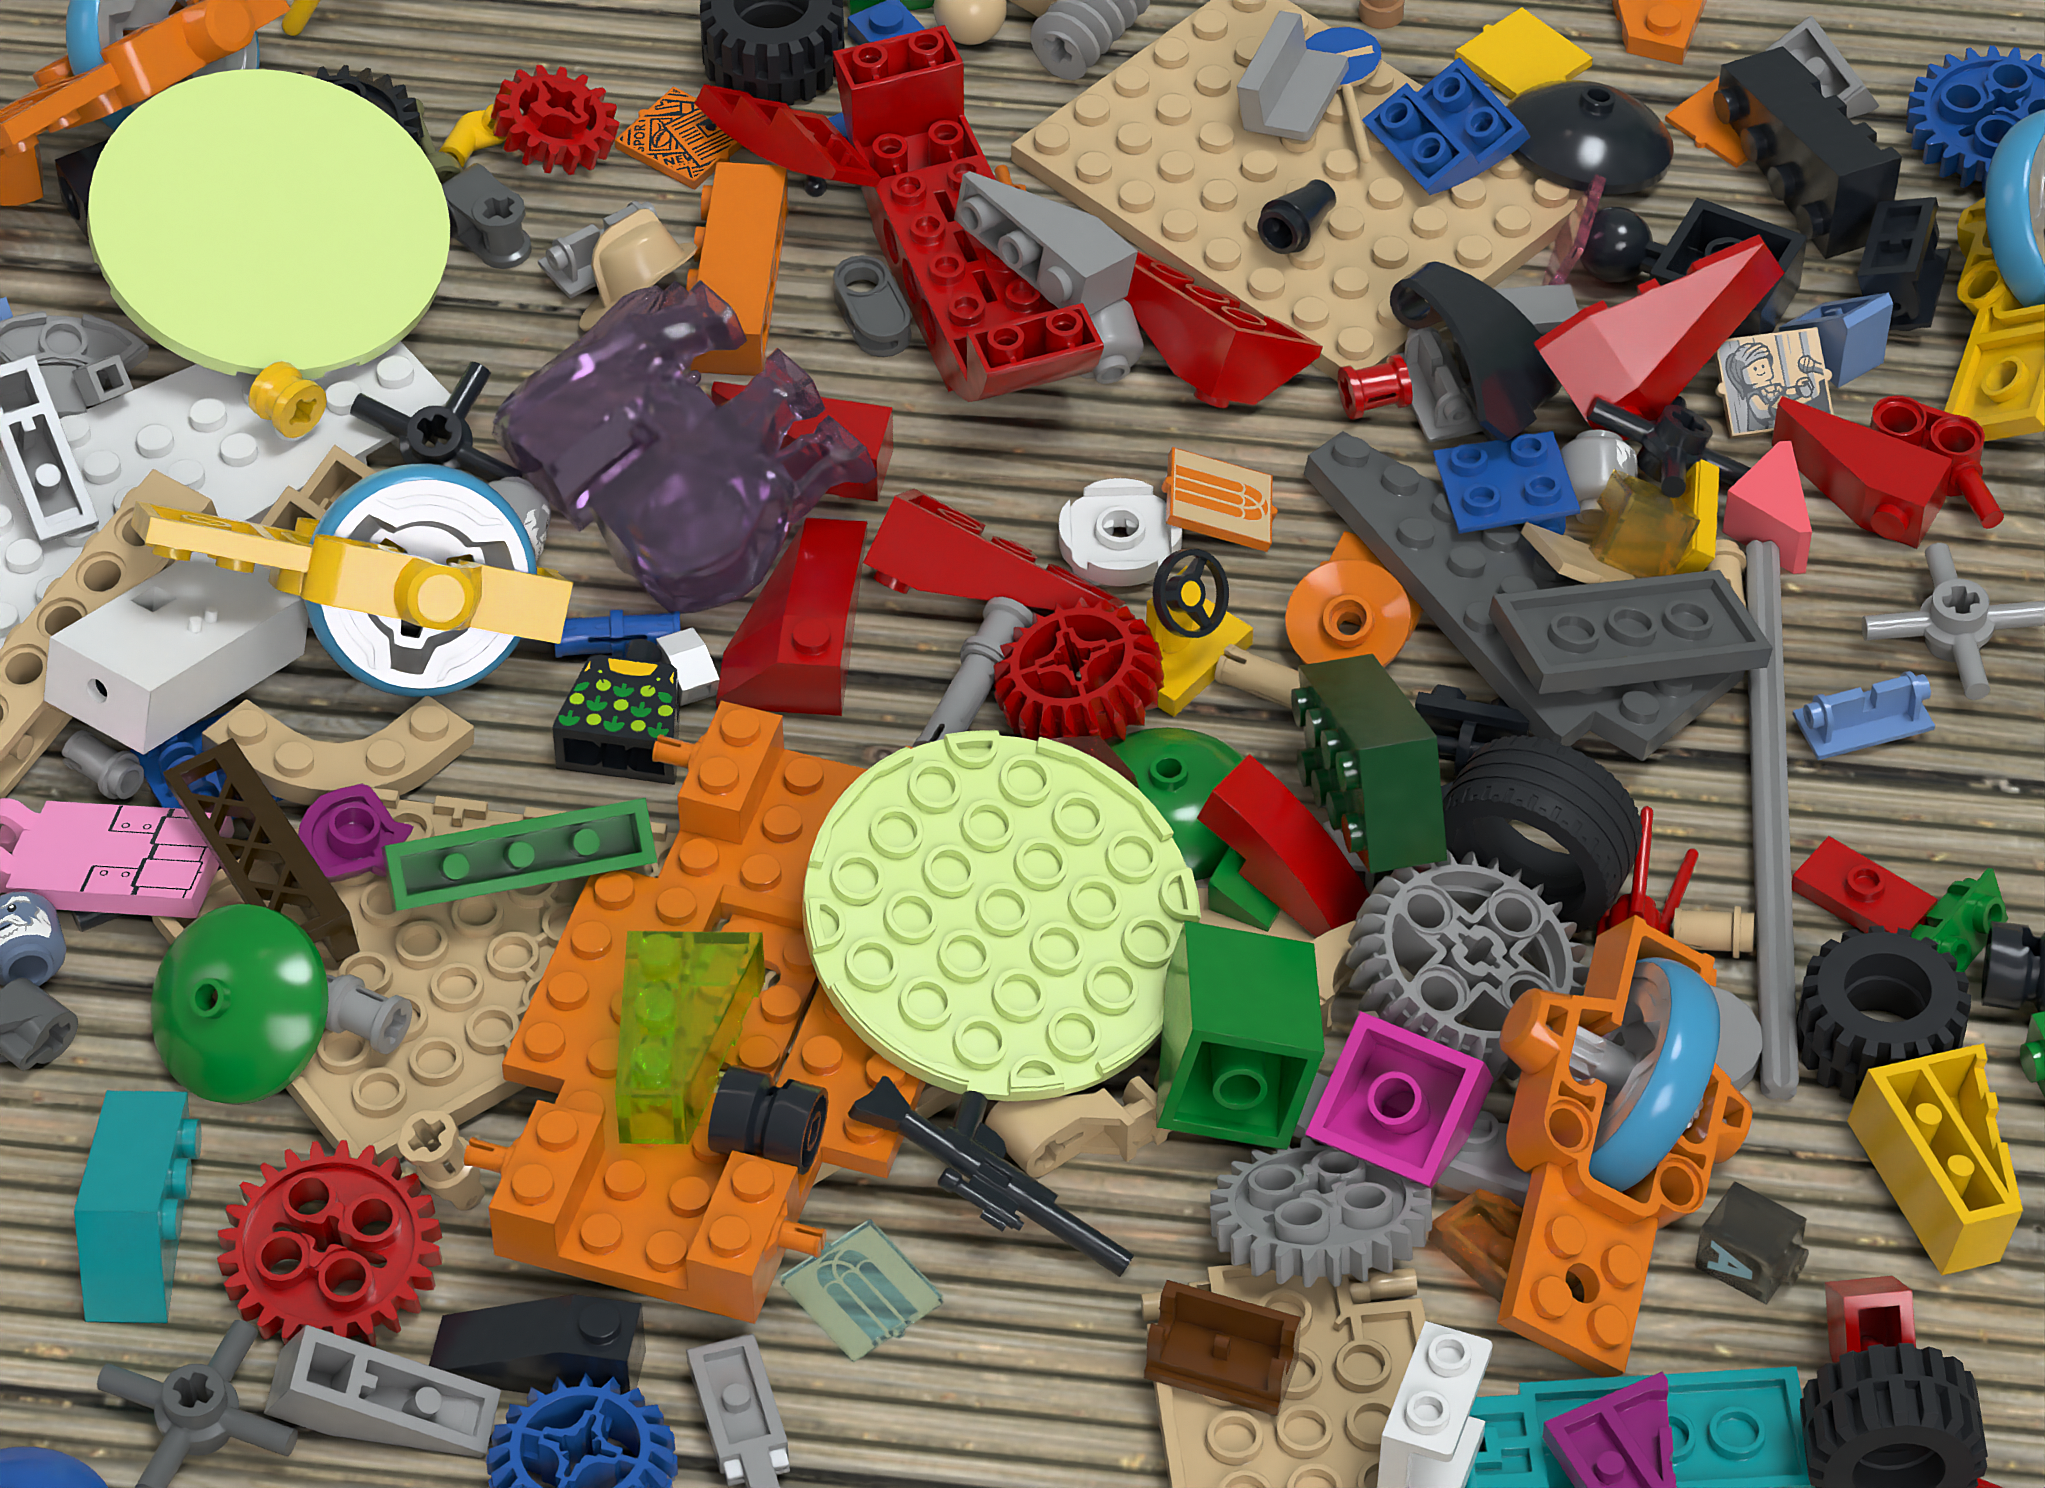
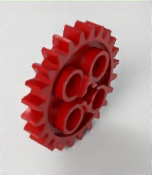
M341 1140L334 1156L325 1157L319 1142L314 1141L310 1149V1159L302 1162L289 1148L285 1150L286 1169L278 1172L271 1165L264 1162L260 1165L265 1181L261 1187L244 1181L239 1185L247 1206L231 1204L225 1208L229 1223L234 1228L218 1230L221 1247L228 1252L218 1256L217 1261L221 1274L229 1276L224 1282L230 1301L240 1300L237 1308L243 1321L248 1322L259 1317L257 1327L261 1338L264 1340L282 1329V1340L285 1346L305 1325H309L351 1339V1336L360 1334L369 1346H377L374 1328L382 1323L389 1330L399 1333L401 1326L396 1312L401 1308L408 1312L419 1314L422 1310L419 1297L414 1289L431 1291L436 1286L433 1273L426 1268L442 1265L443 1260L440 1247L433 1244L443 1238L439 1219L430 1218L436 1213L431 1195L419 1196L422 1188L419 1176L416 1173L401 1178L402 1169L399 1158L396 1156L388 1159L378 1167V1158L373 1145H368L358 1159L351 1158L347 1140ZM320 1200L327 1203L324 1209L316 1214L304 1215L297 1212L302 1205L309 1201ZM385 1221L391 1224L386 1231L379 1235L368 1236L360 1233L363 1227L370 1222ZM278 1227H284V1228L290 1229L292 1232H290V1231H278V1232H274V1231H275V1229H277ZM294 1259L300 1261L298 1267L290 1273L279 1275L270 1272L272 1267L281 1260ZM387 1262V1264L383 1268H377L369 1264H382ZM358 1280L364 1283L359 1291L351 1295L342 1296L333 1293L335 1288L344 1281Z

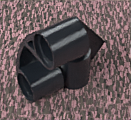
M1437 261L1423 264L1394 285L1390 292V306L1400 323L1408 328L1423 329L1444 320L1455 337L1471 376V381L1461 388L1487 441L1501 440L1506 442L1537 420L1534 411L1555 396L1562 387V384L1533 343L1541 338L1542 335L1512 302L1474 276Z

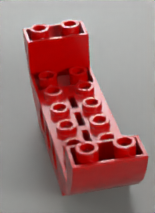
M942 25L833 51L838 91L849 143L881 177L877 188L861 185L873 223L874 235L948 392L954 390L965 401L974 402L1092 372L1099 364L1104 344L1084 304L1080 303L1059 309L954 220L963 174L971 171L996 180L964 115V62L946 26Z

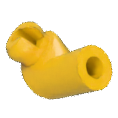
M494 103L490 104L485 110L473 111L463 115L455 124L439 152L449 153L463 167L473 151L504 142L507 137L494 136L493 134L496 120L490 117Z

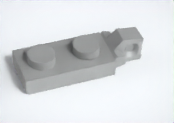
M754 1333L686 1349L688 1368L720 1473L725 1475L727 1485L733 1486L744 1483L745 1488H780L776 1475L790 1472L788 1440Z

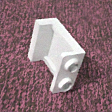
M1425 1321L1382 1433L1377 1488H1465L1484 1437L1485 1421L1470 1417L1469 1414L1492 1355L1493 1344L1490 1340Z

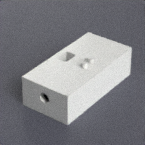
M193 552L190 561H177L52 635L49 640L44 701L144 755L304 655L309 619L304 599L299 595L275 589L268 582L270 570L258 563H255L253 573L233 571L216 566V559L209 558L205 553Z

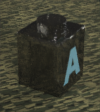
M1734 1181L1701 1227L1695 1268L1767 1305L1782 1283L1788 1286H1792L1806 1264L1809 1250L1802 1247L1807 1218Z

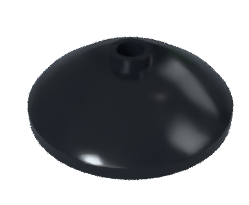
M1580 80L1545 82L1517 94L1506 106L1525 126L1531 136L1511 154L1527 169L1555 184L1588 193L1625 194L1641 191L1655 185L1667 174L1674 154V145L1671 135L1663 122L1644 103L1609 85Z

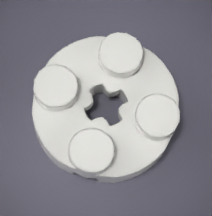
M1114 478L1094 482L1084 488L1083 497L1076 500L1071 506L1069 499L1060 513L1059 548L1064 560L1072 567V573L1094 585L1133 586L1142 583L1153 585L1156 572L1164 559L1173 552L1181 550L1182 528L1166 524V502L1153 495V486L1143 481ZM1114 527H1126V532L1130 536L1121 538L1111 535L1114 532Z

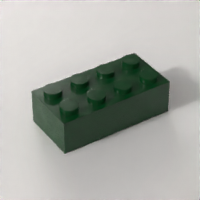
M1373 653L1299 665L1300 688L1291 690L1293 716L1298 727L1304 726L1306 748L1297 750L1299 777L1303 787L1310 786L1313 790L1317 807L1327 810L1332 829L1334 831L1340 830L1343 833L1347 851L1349 853L1356 852L1369 873L1447 861L1437 736Z

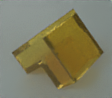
M1614 468L1605 489L1597 501L1606 515L1589 546V550L1598 561L1638 578L1673 575L1700 523V519L1681 496L1677 498L1667 497L1663 494L1661 488Z

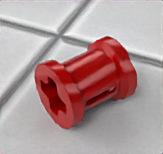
M1400 354L1389 356L1386 359V363L1357 370L1351 365L1339 367L1337 381L1340 399L1347 416L1351 420L1362 418L1366 410L1396 404L1398 408H1403L1412 404V383L1407 365Z

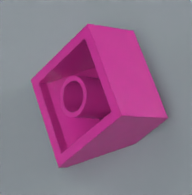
M1360 1011L1305 1135L1310 1139L1431 1189L1468 1140L1494 1078L1485 1062Z

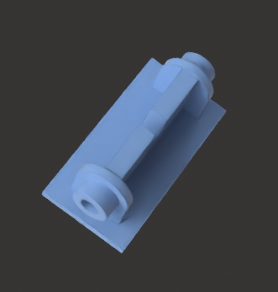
M1911 671L1903 672L1898 678L1872 684V689L1863 692L1861 687L1828 696L1824 694L1815 695L1812 703L1805 704L1803 708L1793 710L1792 714L1817 760L1935 730V724L1922 703V700L1929 699L1931 696L1929 681L1924 674L1915 676Z

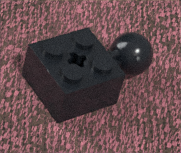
M1697 197L1667 246L1653 241L1651 230L1640 215L1627 208L1609 207L1597 211L1585 221L1578 235L1577 251L1584 268L1601 281L1621 283L1631 280L1641 272L1650 274L1649 280L1656 278L1660 286L1686 276L1687 270L1693 262L1760 235L1785 273L1727 338L1729 339L1768 334L1774 331L1800 288L1807 236Z

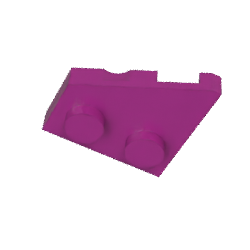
M1659 1372L1544 1422L1542 1438L1575 1488H1677L1676 1474L1673 1472L1672 1467L1674 1450L1672 1427H1669L1668 1379L1663 1372Z

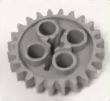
M1308 1137L1302 1138L1301 1148L1291 1149L1289 1146L1287 1150L1276 1148V1153L1273 1155L1255 1149L1251 1151L1252 1164L1233 1161L1231 1163L1232 1175H1219L1217 1177L1218 1189L1211 1190L1210 1192L1212 1237H1217L1219 1252H1231V1264L1234 1266L1251 1262V1275L1255 1277L1270 1270L1276 1271V1283L1283 1284L1293 1275L1302 1276L1304 1287H1311L1317 1277H1327L1329 1282L1334 1287H1337L1342 1282V1275L1350 1273L1362 1282L1368 1281V1269L1371 1267L1390 1273L1393 1271L1392 1258L1404 1261L1412 1260V1247H1424L1426 1245V1232L1432 1231L1430 1188L1330 1146H1315L1314 1142Z

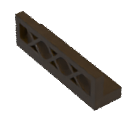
M233 738L163 772L166 784L245 904L270 908L280 913L284 904L299 906L308 919L307 922L299 926L308 934L313 943L322 940L336 963L360 951L349 910ZM216 771L222 789L219 797L191 792L187 786L188 784ZM206 813H212L210 819ZM226 816L241 818L250 832L247 841L220 836L219 832ZM234 856L240 857L239 862H237ZM255 859L271 863L279 875L277 885L249 880L248 875ZM263 900L270 901L268 907Z

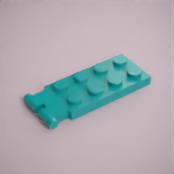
M1797 1366L1664 1374L1668 1379L1669 1427H1672L1674 1450L1672 1467L1673 1472L1676 1474L1677 1488H1815V1486H1811L1808 1476L1800 1415V1399L1803 1397ZM1652 1375L1519 1383L1518 1395L1477 1397L1476 1395L1469 1416L1484 1420L1485 1430L1465 1488H1575L1542 1438L1544 1422Z

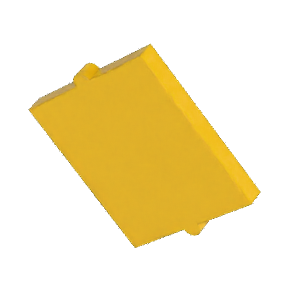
M1523 7L1493 26L1485 25L1481 34L1455 50V59L1460 57L1474 73L1510 99L1541 83L1571 80L1590 68L1593 62L1592 56Z

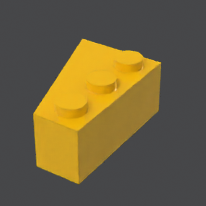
M1984 1043L1868 1069L1847 1119L1848 1124L1941 1276L2000 1262L2023 1212L2007 1142H2001L1996 1122V1115L1999 1111L1996 1093L1989 1092L1984 1070L1988 1060Z

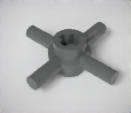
M234 1320L208 1365L188 1364L179 1367L168 1375L164 1383L110 1363L103 1366L97 1380L98 1390L154 1409L157 1427L164 1436L135 1488H167L187 1454L199 1456L213 1453L222 1448L230 1437L286 1457L292 1453L297 1442L298 1431L240 1410L237 1392L230 1383L258 1335L257 1330L250 1323L243 1320Z

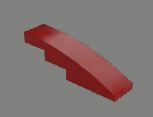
M706 84L703 85L694 103L729 137L757 156L793 172L877 188L881 180L879 174L823 114L791 109L786 103L753 98L749 92Z

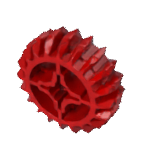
M1081 597L1076 606L1071 609H1064L1056 602L1054 613L1046 617L1033 612L1032 626L1029 628L1013 627L1014 642L1000 645V649L1006 659L993 665L995 672L993 678L996 688L995 698L999 709L1003 711L1006 722L1013 729L1014 734L1021 733L1022 738L1038 741L1039 737L1047 738L1079 751L1083 745L1093 744L1102 752L1104 740L1112 736L1125 741L1126 727L1128 725L1145 726V710L1158 707V691L1164 688V672L1161 664L1163 657L1158 642H1154L1151 629L1145 624L1143 619H1136L1127 606L1114 610V607L1109 604L1106 598L1100 601L1094 608H1090V605ZM1078 671H1080L1082 678L1080 681L1077 680L1076 676Z

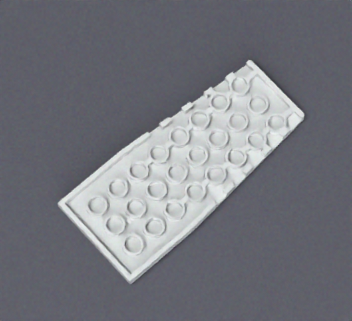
M400 341L387 352L366 364L358 366L354 363L347 367L325 372L323 378L308 379L314 381L326 392L327 403L319 422L311 431L297 438L285 437L276 430L272 420L260 418L249 407V391L258 375L237 371L236 376L205 368L198 364L86 409L87 413L60 418L63 430L99 519V525L39 544L0 463V649L4 645L11 629L17 624L24 622L41 602L50 583L56 578L63 576L79 557L89 537L102 530L120 508L125 495L132 488L138 487L152 469L212 499L219 517L260 524L288 485L298 492L301 491L334 444L365 465H367L366 456L389 442L398 449L400 448L399 438L350 415L351 406L359 393H363L410 417L418 410L427 406L444 407L451 394Z

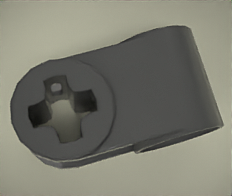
M479 163L472 164L441 184L448 206L451 238L457 239L481 258L485 264L493 268H513L529 258L532 251L530 236L522 228L521 222L526 212L524 200L519 194L511 191L499 182L491 172Z

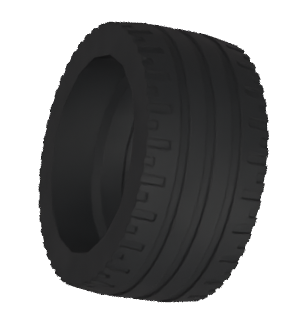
M1516 735L1508 738L1506 736L1501 737L1499 740L1494 739L1491 743H1485L1462 767L1442 802L1446 849L1451 852L1457 864H1460L1467 853L1473 851L1478 866L1486 868L1490 861L1497 857L1499 872L1511 876L1517 869L1521 868L1522 876L1520 882L1523 885L1533 889L1539 884H1544V890L1540 898L1547 905L1562 902V909L1556 917L1560 923H1576L1575 933H1580L1582 930H1587L1590 926L1595 925L1612 905L1634 865L1643 835L1641 816L1638 814L1639 811L1634 805L1633 798L1629 796L1627 789L1623 788L1621 782L1617 781L1611 772L1605 770V767L1596 763L1591 757L1585 756L1584 753L1578 752L1570 746H1564L1557 741L1553 742L1549 739H1540L1535 736L1528 737L1522 735L1517 737ZM1504 818L1521 821L1545 832L1568 850L1570 854L1552 851L1527 839L1508 824Z

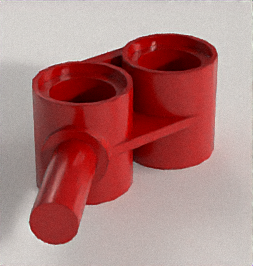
M1900 395L1885 397L1875 404L1870 429L1953 459L1946 496L1963 495L1983 528L1990 529L1996 527L2003 521L2004 513L1982 479L1983 467L1980 461L1985 434L1983 428L1976 421L1966 416L1954 415L1921 404L1910 397Z

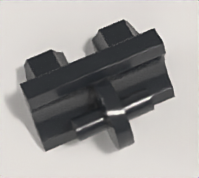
M1440 684L1434 687L1431 694L1418 692L1415 702V709L1437 736L1439 759L1455 761L1454 776H1458L1462 767L1485 743H1491L1494 739L1499 740L1501 737L1506 736L1507 738L1516 735L1517 737L1522 735L1529 737V720L1518 709L1510 708L1500 696L1492 700L1491 704L1466 700L1467 696L1462 693L1460 688Z

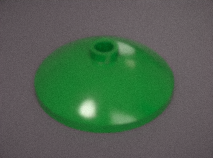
M1171 727L1150 728L1126 734L1125 741L1116 738L1104 745L1102 752L1097 750L1092 757L1112 768L1133 784L1157 808L1174 832L1172 838L1179 848L1186 866L1192 869L1194 880L1197 881L1211 877L1230 846L1201 823L1197 816L1212 790L1244 759V756L1227 743L1208 734Z
M235 904L220 907L202 915L188 925L177 936L163 957L156 974L151 996L152 1033L158 1053L170 1074L180 1085L198 1097L213 1102L233 1105L262 1101L275 1095L292 1083L305 1069L316 1052L326 1024L329 1002L328 982L319 951L308 934L291 918L273 909L257 905ZM217 990V1003L211 1008L212 995Z

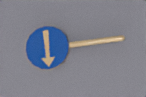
M1338 27L1318 32L1305 41L1307 49L1348 57L1349 69L1338 89H1341L1360 160L1362 163L1367 164L1371 161L1372 156L1353 87L1364 83L1375 75L1382 63L1381 46L1374 36L1361 29Z

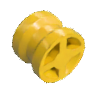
M280 361L271 364L256 377L249 391L248 402L251 410L260 418L272 420L273 426L282 435L288 438H297L311 431L319 422L325 411L327 398L326 392L318 384L311 380H303L302 374L296 367L288 362Z

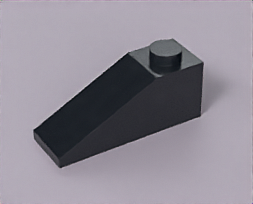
M571 1294L442 1315L429 1366L500 1390L529 1394L532 1387L545 1395L553 1392L552 1386L557 1376L566 1384L567 1388L579 1386V1382L585 1372L592 1380L593 1387L602 1388L614 1376L620 1385L621 1395L637 1388L646 1353L642 1303Z

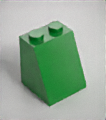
M1184 921L1166 975L1156 1128L1287 1150L1325 1053L1314 943Z

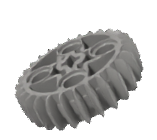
M1447 850V861L1395 869L1390 877L1384 876L1377 883L1369 898L1365 900L1357 913L1356 923L1350 931L1347 940L1352 948L1348 953L1345 964L1349 968L1356 970L1351 977L1349 988L1366 992L1359 1003L1358 1011H1376L1379 1019L1485 1062L1494 1078L1493 1083H1495L1502 1073L1512 1081H1515L1521 1074V1069L1501 1050L1499 1044L1501 1029L1510 1008L1519 996L1533 988L1583 996L1585 990L1583 986L1587 981L1589 968L1579 964V962L1584 957L1586 946L1580 943L1569 942L1576 931L1577 924L1574 922L1560 923L1556 916L1562 909V902L1547 905L1540 898L1544 890V884H1539L1533 889L1523 885L1520 882L1522 876L1521 868L1517 869L1511 876L1499 872L1497 857L1492 859L1486 868L1478 866L1473 851L1467 853L1460 864H1457L1451 852ZM1462 907L1474 910L1476 912L1473 915H1471ZM1524 952L1530 955L1536 969L1521 957ZM1398 963L1415 976L1412 982H1408L1404 978ZM1465 1018L1476 1029L1461 1025L1460 1023Z

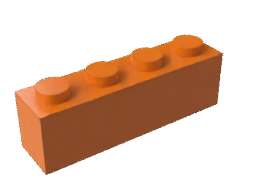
M717 162L713 185H703L701 220H705L707 223L706 227L696 226L694 244L698 248L694 254V262H700L699 269L689 268L686 286L687 304H693L692 311L681 312L679 325L680 347H689L691 372L763 376L789 210L787 169L780 165Z

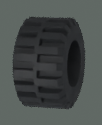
M701 0L700 2L703 65H705V74L709 81H716L717 87L749 92L753 98L786 103L790 106L794 105V100L802 99L808 101L816 97V90L826 91L833 85V77H836L833 51L845 49L843 0Z
M1869 926L1868 933L1860 934L1856 929L1843 932L1841 943L1830 939L1821 946L1819 956H1812L1807 965L1806 976H1804L1797 1014V1047L1803 1049L1801 1060L1807 1070L1818 1069L1816 1080L1825 1088L1836 1085L1841 1088L1839 1096L1853 1101L1858 1095L1868 1069L1963 1047L1971 1009V995L1967 994L1969 981L1965 972L1956 971L1958 961L1950 952L1939 954L1937 952L1938 943L1926 936L1920 941L1911 937V930L1898 927L1897 933L1885 932L1884 926ZM1860 1011H1887L1898 1015L1905 1021H1879L1864 1015Z
M1898 1343L1897 1346L1883 1347V1344L1868 1346V1350L1857 1353L1852 1350L1840 1355L1839 1362L1826 1363L1817 1370V1378L1807 1381L1803 1388L1804 1397L1800 1399V1415L1811 1486H1815V1488H1976L1978 1486L1977 1478L1985 1475L1988 1453L1976 1382L1971 1371H1964L1963 1363L1956 1357H1943L1942 1350L1929 1346L1917 1349L1911 1343Z

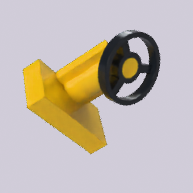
M1182 549L1166 557L1156 572L1153 582V596L1147 601L1146 625L1151 629L1154 642H1158L1163 657L1161 664L1164 672V688L1158 691V707L1173 717L1215 680L1216 666L1220 656L1222 655L1230 659V656L1224 653V649L1229 644L1236 645L1245 651L1253 644V627L1227 612L1229 585L1223 567L1213 555L1200 549ZM1187 556L1195 557L1189 566L1186 565L1177 575L1167 581L1172 568L1178 561ZM1205 564L1211 571L1215 581V604L1205 598V586L1200 579Z

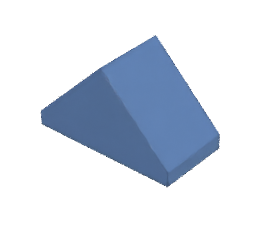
M1889 292L1825 302L1778 327L1779 332L1817 327L1825 369L1832 372L1830 381L1839 388L1884 362L1893 302Z

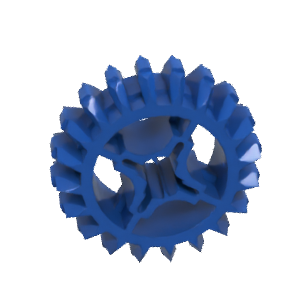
M586 1372L577 1387L567 1388L566 1384L557 1376L552 1386V1393L545 1395L531 1387L527 1396L528 1407L509 1404L508 1412L506 1413L507 1424L495 1425L492 1434L493 1447L488 1449L489 1454L486 1456L487 1473L491 1475V1478L488 1480L489 1488H543L528 1475L527 1471L542 1475V1482L557 1488H673L672 1482L675 1481V1476L678 1475L677 1455L673 1453L676 1450L675 1437L673 1432L670 1431V1426L664 1425V1416L659 1410L658 1404L645 1406V1397L641 1394L639 1387L621 1395L620 1385L614 1376L602 1388L593 1387V1382ZM608 1438L615 1439L633 1452L636 1458L623 1455V1448L609 1443Z

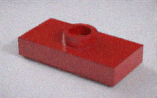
M1830 836L1820 844L1792 876V890L1864 933H1868L1869 926H1884L1885 932L1897 933L1898 927L1913 932L1919 924L1925 925L1928 922L1926 916L1936 906L1938 901L1934 896Z

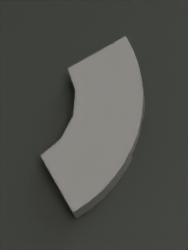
M46 311L17 315L0 321V365L34 354L38 366L64 365L79 368L110 355L119 354L128 373L148 358L149 345L138 336L113 322L84 313L82 318L47 316ZM105 368L96 371L103 390L112 385Z

